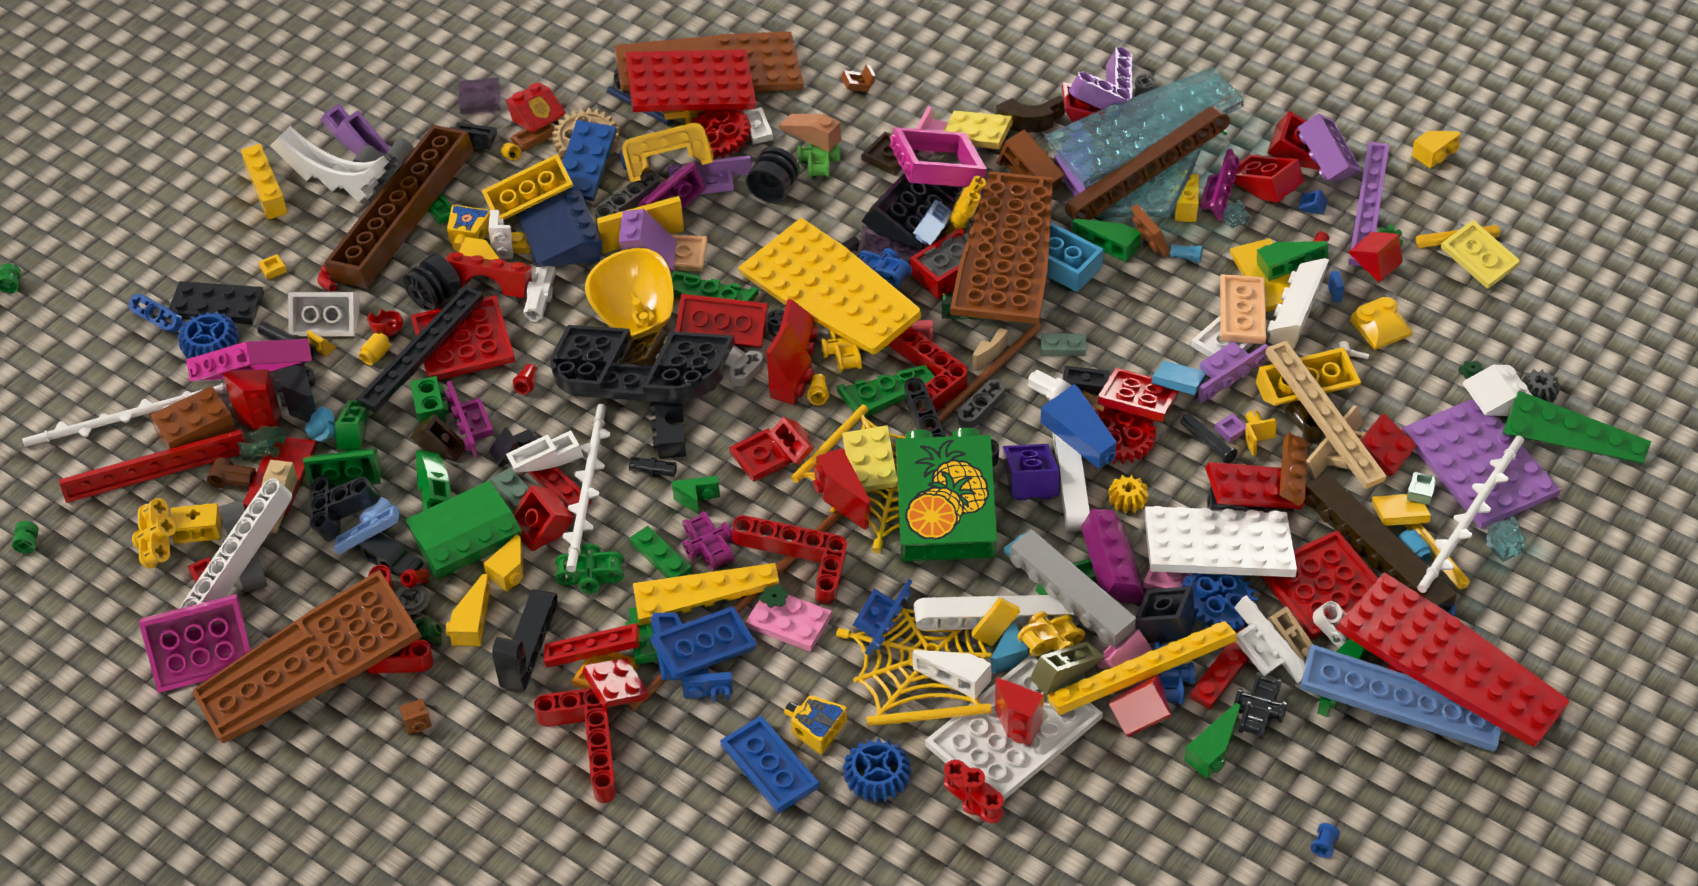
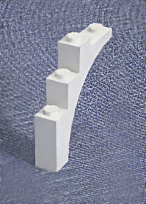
M291 126L270 145L305 181L313 176L324 183L332 192L337 187L340 189L344 188L358 203L364 197L368 200L376 192L373 188L379 183L377 179L386 172L384 167L389 163L384 156L366 163L340 159L310 143Z

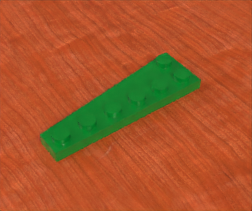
M1518 391L1502 434L1506 436H1522L1525 440L1563 446L1572 450H1582L1591 454L1605 455L1610 458L1638 464L1644 463L1652 442L1521 391Z

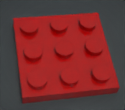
M1116 367L1098 395L1097 404L1107 409H1117L1129 415H1139L1147 417L1151 421L1163 422L1180 391L1151 383V376Z

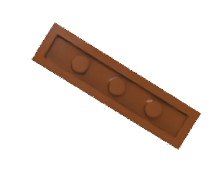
M1288 432L1283 440L1280 496L1300 506L1305 500L1308 442L1302 437Z

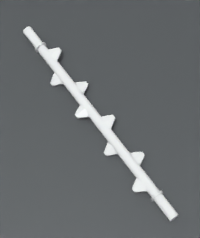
M223 383L213 387L218 395L223 393L225 395L228 392L226 385ZM185 391L181 396L155 403L143 399L137 408L111 415L104 413L99 418L70 426L61 421L58 422L55 430L48 432L46 430L44 433L22 438L23 444L27 447L46 441L50 442V440L75 433L88 437L94 428L119 421L127 423L131 418L159 411L199 391L192 393Z
M604 404L597 406L590 443L580 445L581 451L588 454L585 470L575 472V476L583 482L579 503L568 506V510L576 514L573 532L563 533L562 537L571 544L568 548L569 556L566 566L568 572L576 570L578 555L581 553L580 544L583 531L593 530V525L585 520L589 499L599 496V491L591 488L594 470L604 469L605 466L597 459L600 439L610 437V432L602 428L605 425L606 406Z
M1522 436L1515 437L1509 448L1504 451V456L1501 459L1490 461V465L1495 469L1485 484L1472 485V488L1478 495L1465 514L1453 517L1459 524L1448 540L1435 541V545L1441 552L1431 567L1427 568L1425 576L1418 585L1417 589L1420 592L1425 593L1433 580L1439 576L1440 570H1452L1454 568L1448 557L1459 540L1472 537V533L1467 528L1476 514L1489 513L1491 511V508L1485 501L1497 483L1509 480L1503 473L1510 462L1515 459L1516 453L1523 444L1524 438Z

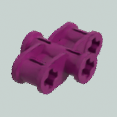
M705 511L701 512L700 516L689 521L687 519L682 521L685 533L690 541L684 540L682 544L690 560L695 559V556L701 554L712 572L727 562L730 564L734 562L733 553L726 543L733 542L732 531L726 522L722 523L721 527L715 529Z

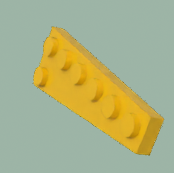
M770 563L633 583L639 625L651 623L653 613H675L682 611L683 614L690 612L693 607L701 605L708 607L714 605L715 601L722 599L730 601L742 596L762 592L766 587L772 588L774 585H779L776 564Z

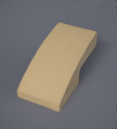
M999 328L991 342L985 340L980 342L973 353V370L977 371L989 365L1004 351L1008 342V330Z

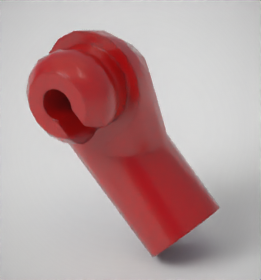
M326 265L321 266V271L317 278L318 284L329 292H335L337 284L332 281Z

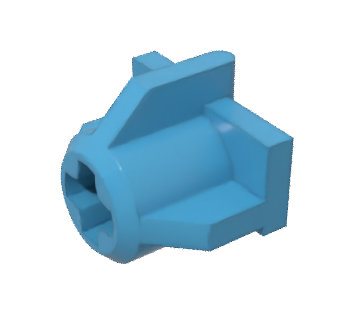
M321 406L312 414L310 421L305 425V431L312 440L322 443L329 438L336 440L335 420L332 410Z

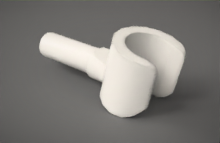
M1346 341L1339 342V348L1344 347L1349 357L1355 356L1368 360L1369 354L1350 349L1349 343Z

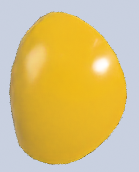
M631 248L614 253L594 266L587 276L585 292L594 311L609 327L630 329V338L664 327L671 317L674 302L672 277L666 261L655 251L647 248Z

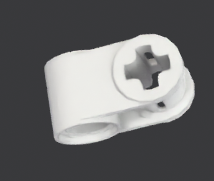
M1330 601L1315 610L1313 621L1329 637L1330 641L1340 648L1350 640V638L1336 630L1338 623L1347 613L1339 604ZM1324 611L1330 614L1331 620L1325 616Z

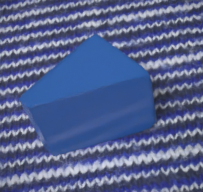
M1322 190L1304 193L1301 196L1298 209L1299 211L1324 214L1327 199Z

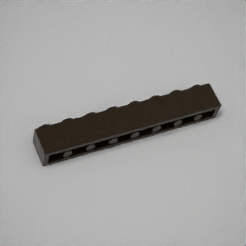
M1328 472L1306 484L1304 501L1307 506L1313 508L1324 522L1329 523L1335 530H1338L1345 540L1352 545L1353 549L1367 559L1373 568H1376L1382 575L1385 572L1446 612L1450 610L1451 606L1455 604L1457 593L1439 576L1433 580L1425 593L1420 592L1417 587L1429 566Z

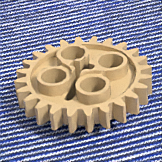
M580 108L577 114L571 111L572 116L565 114V121L559 119V125L554 126L555 131L552 132L553 145L561 158L565 156L576 120L616 126L617 133L610 151L611 154L614 153L613 148H617V142L620 141L619 128L616 121H612L611 115L606 117L605 111L599 114L598 109L591 112L590 108H588L586 112H583Z

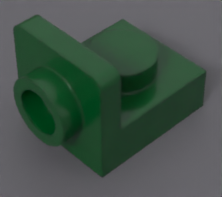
M428 615L413 621L422 636L417 640L431 641L437 647L442 645L443 629L440 623L434 621Z

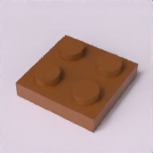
M1138 204L1130 208L1134 216L1131 219L1138 228L1137 231L1141 232L1143 240L1147 239L1149 241L1148 244L1155 254L1159 252L1163 258L1170 255V250L1158 226Z

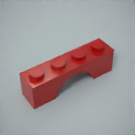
M460 252L450 253L445 258L457 272L461 288L473 276L484 275L495 280L501 287L504 295L520 298L527 296L528 283L532 282V266H526L521 262L507 263L502 259H484L483 256L479 255L465 256Z

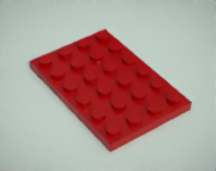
M747 50L626 52L632 112L756 109Z

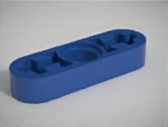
M135 294L129 301V308L132 312L166 331L175 333L182 327L183 319L179 314L148 296ZM139 302L146 305L147 307L145 309L141 308ZM159 308V315L154 319L152 316L153 310ZM166 317L173 321L172 325L165 321Z

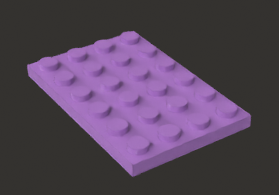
M1474 399L1402 427V431L1416 443L1415 451L1466 512L1478 495L1472 488V485L1486 483L1495 469L1490 465V461L1501 459L1504 456V451L1509 448L1515 437L1503 435L1502 431L1505 425L1497 416H1485ZM1521 445L1515 459L1510 462L1503 473L1509 480L1497 483L1485 501L1491 508V511L1489 513H1477L1473 521L1482 529L1559 496L1560 488Z

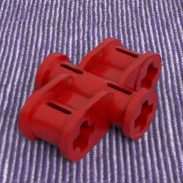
M960 760L948 761L944 766V786L955 797L963 800V810L970 815H978L987 823L993 824L1001 821L1004 814L1002 808L1004 804L1003 795L985 782L984 772L979 768H969Z

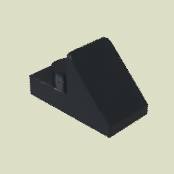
M505 427L490 447L489 453L498 467L510 463L506 455L507 453L537 439L530 429L513 436L508 427Z

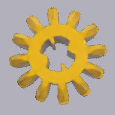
M1122 475L1120 480L1114 479L1108 494L1110 505H1114L1116 511L1122 509L1125 514L1127 511H1132L1135 514L1137 509L1143 510L1149 495L1147 484L1142 483L1141 478L1134 479L1132 475L1129 478Z

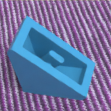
M1014 622L1006 629L991 657V672L995 674L1015 668L1028 657L1026 644L1024 642L1021 643L1017 639L1020 631Z

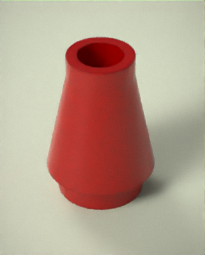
M526 364L524 369L513 379V388L518 394L526 395L533 391L538 371L535 365Z

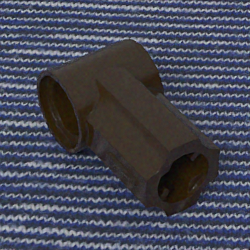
M1299 400L1290 402L1285 409V413L1302 431V438L1308 443L1320 442L1323 438V431Z

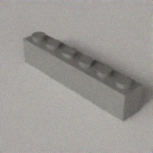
M1032 529L1011 545L1010 559L1013 565L1024 570L1034 583H1039L1044 587L1050 597L1058 599L1068 612H1073L1079 617L1082 624L1087 628L1093 629L1103 642L1109 643L1115 648L1135 631L1136 617Z

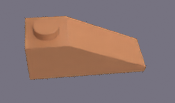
M790 114L779 125V129L827 152H830L841 141L840 121L825 114Z

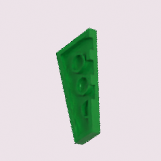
M926 365L897 371L896 375L886 376V374L877 376L875 380L865 382L862 379L855 381L853 385L845 386V384L836 385L838 394L853 413L861 405L868 407L869 411L864 415L866 418L905 400L904 384L907 379L918 377L926 384L935 376Z

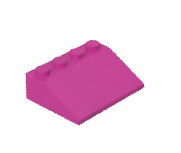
M237 594L141 618L139 621L158 693L206 681L251 651Z

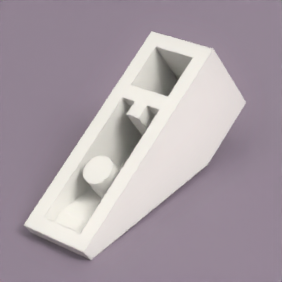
M914 650L912 653L914 670L971 698L976 699L992 680L991 663L972 654Z

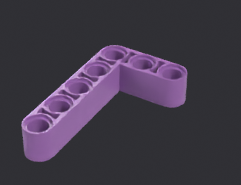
M1116 47L1106 64V81L1081 71L1073 81L1069 92L1084 102L1116 116H1121L1132 99L1131 53L1125 48Z

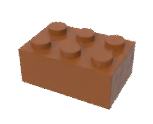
M213 386L150 414L155 431L167 450L236 431L230 411Z

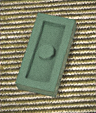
M1041 333V356H1086L1085 334Z
M511 467L491 478L493 486L515 510L528 491V486Z

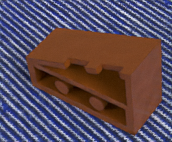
M1025 130L1005 141L997 160V164L1000 167L1005 165L1010 169L1009 173L1053 178L1052 190L1060 186L1064 177L1061 168L1055 165L1047 152L1042 150L1035 139Z

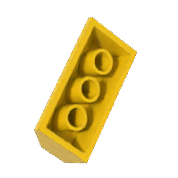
M558 154L482 190V193L490 210H499L500 219L505 220L574 185Z
M1344 347L1300 357V360L1325 393L1361 385V381ZM1274 364L1259 367L1256 385L1265 402L1277 406L1299 400Z

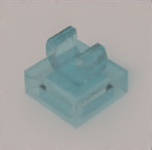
M1237 200L1236 203L1227 205L1223 220L1231 228H1235L1250 221V214L1245 210V205L1240 200Z

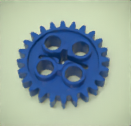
M1189 573L1186 575L1181 587H1193L1195 622L1200 620L1202 622L1201 628H1205L1207 625L1211 627L1223 621L1233 630L1236 629L1237 631L1243 628V626H1248L1247 622L1234 608L1244 596H1248L1255 604L1258 601L1257 597H1253L1256 590L1248 589L1251 582L1242 581L1244 575Z

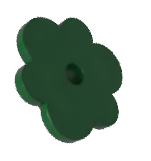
M1465 361L1458 371L1464 375L1465 379H1468L1483 371L1484 368H1482V364L1478 361Z
M774 585L772 588L766 587L764 588V593L760 596V601L767 603L769 608L775 606L782 607L786 604L785 598L788 597V593L783 590L781 585Z

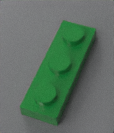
M649 526L629 537L630 544L666 578L687 576L692 573V567Z

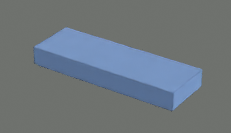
M392 506L336 536L334 550L339 555L398 523L400 511L396 506Z

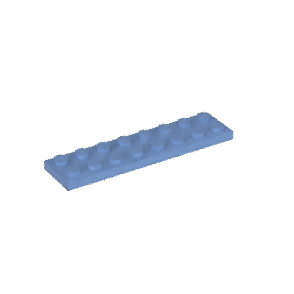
M1313 644L1310 645L1299 689L1486 750L1496 751L1501 728L1412 677Z

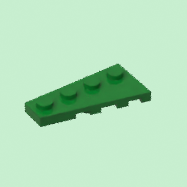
M673 271L671 274L673 293L680 298L681 294L753 302L759 295L758 288L754 287L745 289L741 288L740 284L732 283L731 285L721 284L720 280L716 279L702 280L700 276L679 271Z

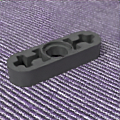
M999 379L987 381L958 411V424L962 428H974L1005 397L1004 382ZM978 401H985L988 403L986 406L983 407L976 405Z

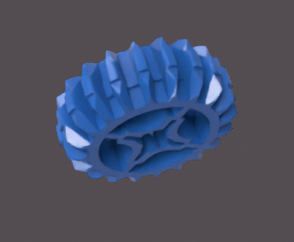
M217 311L214 314L207 312L206 315H201L199 313L198 317H191L190 322H184V327L180 328V333L178 334L180 350L189 359L236 345L239 341L237 326L231 317H226L225 313L219 315Z
M868 738L867 744L864 745L859 742L857 745L858 749L851 748L850 755H846L843 773L844 781L848 784L849 791H854L856 798L863 795L865 802L869 798H873L876 804L879 798L886 802L888 796L895 799L897 792L903 793L905 786H908L911 775L910 759L907 757L905 749L900 750L898 743L891 746L889 739L882 743L880 738L876 742H872ZM891 764H893L897 769L895 774L891 772ZM860 767L864 769L865 774L863 776L858 773Z

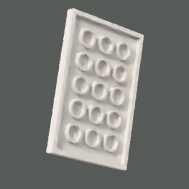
M1145 507L1144 516L1150 571L1296 577L1297 567L1287 512L1269 511L1264 513L1263 511L1256 510L1244 512L1243 510L1234 511L1232 509H1214L1212 511L1208 508Z
M1032 655L1028 656L1001 678L1044 694L1043 724L1031 746L1016 743L1007 737L995 711V684L978 697V701L981 704L991 703L992 713L953 717L925 740V746L943 762L947 763L950 760L956 759L964 762L969 768L981 769L985 774V782L1000 792L1004 800L1100 721L1103 714L1093 704L1088 703L1058 715L1048 702V694L1039 690L1037 685L1030 680L1038 662Z

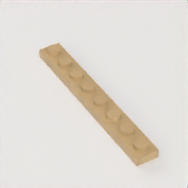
M1285 340L1267 347L1266 355L1364 489L1384 482L1386 479L1385 473L1289 343Z

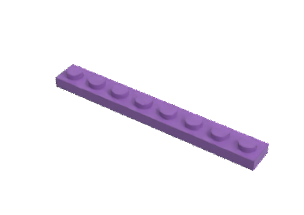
M1368 141L1351 249L1369 233L1376 232L1389 144ZM1350 255L1348 265L1361 266Z

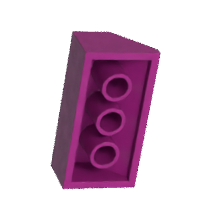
M1091 509L1081 529L1098 586L1117 602L1141 604L1146 593L1124 525L1113 510Z

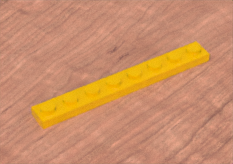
M1225 621L1214 624L1207 629L1195 632L1190 636L1171 642L1154 651H1149L1142 656L1125 661L1123 664L1104 670L1087 679H1082L1075 684L1058 689L1047 695L1048 702L1058 715H1062L1237 641L1236 632Z

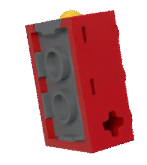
M959 228L910 257V266L912 268L910 276L936 299H940L954 290L960 260L969 235Z

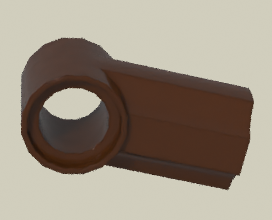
M216 458L206 480L211 486L216 488H224L227 484L250 488L256 474V468L233 465L228 459Z

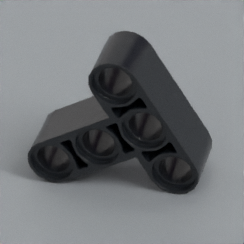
M319 476L312 482L310 487V527L325 541H332L340 533L342 518L375 505L379 501L381 494L365 477L354 479L336 487L326 476Z

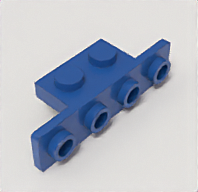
M907 580L895 601L874 588L854 621L853 626L873 638L865 651V654L868 656L873 648L878 651L885 640L881 635L883 633L887 635L894 624L891 618L896 619L903 608L900 602L905 603L912 593L909 589L913 582L912 580Z

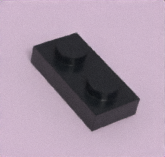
M1065 365L1062 380L1070 385L1075 384L1079 390L1101 392L1109 380L1110 371Z

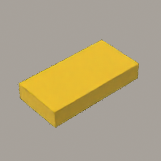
M999 597L971 631L972 637L992 647L1018 616L1020 608Z

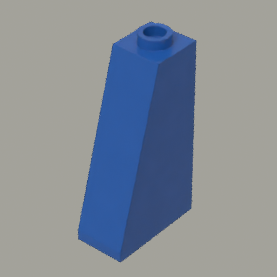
M1075 384L1041 407L1040 423L1098 469L1114 460L1116 456V440Z

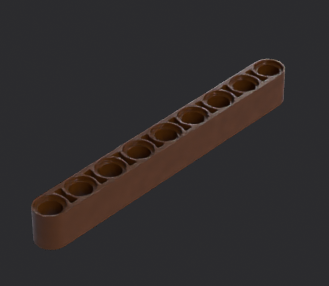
M1215 106L1208 107L1070 199L1065 205L1066 214L1073 220L1093 219L1223 132L1230 124V117Z

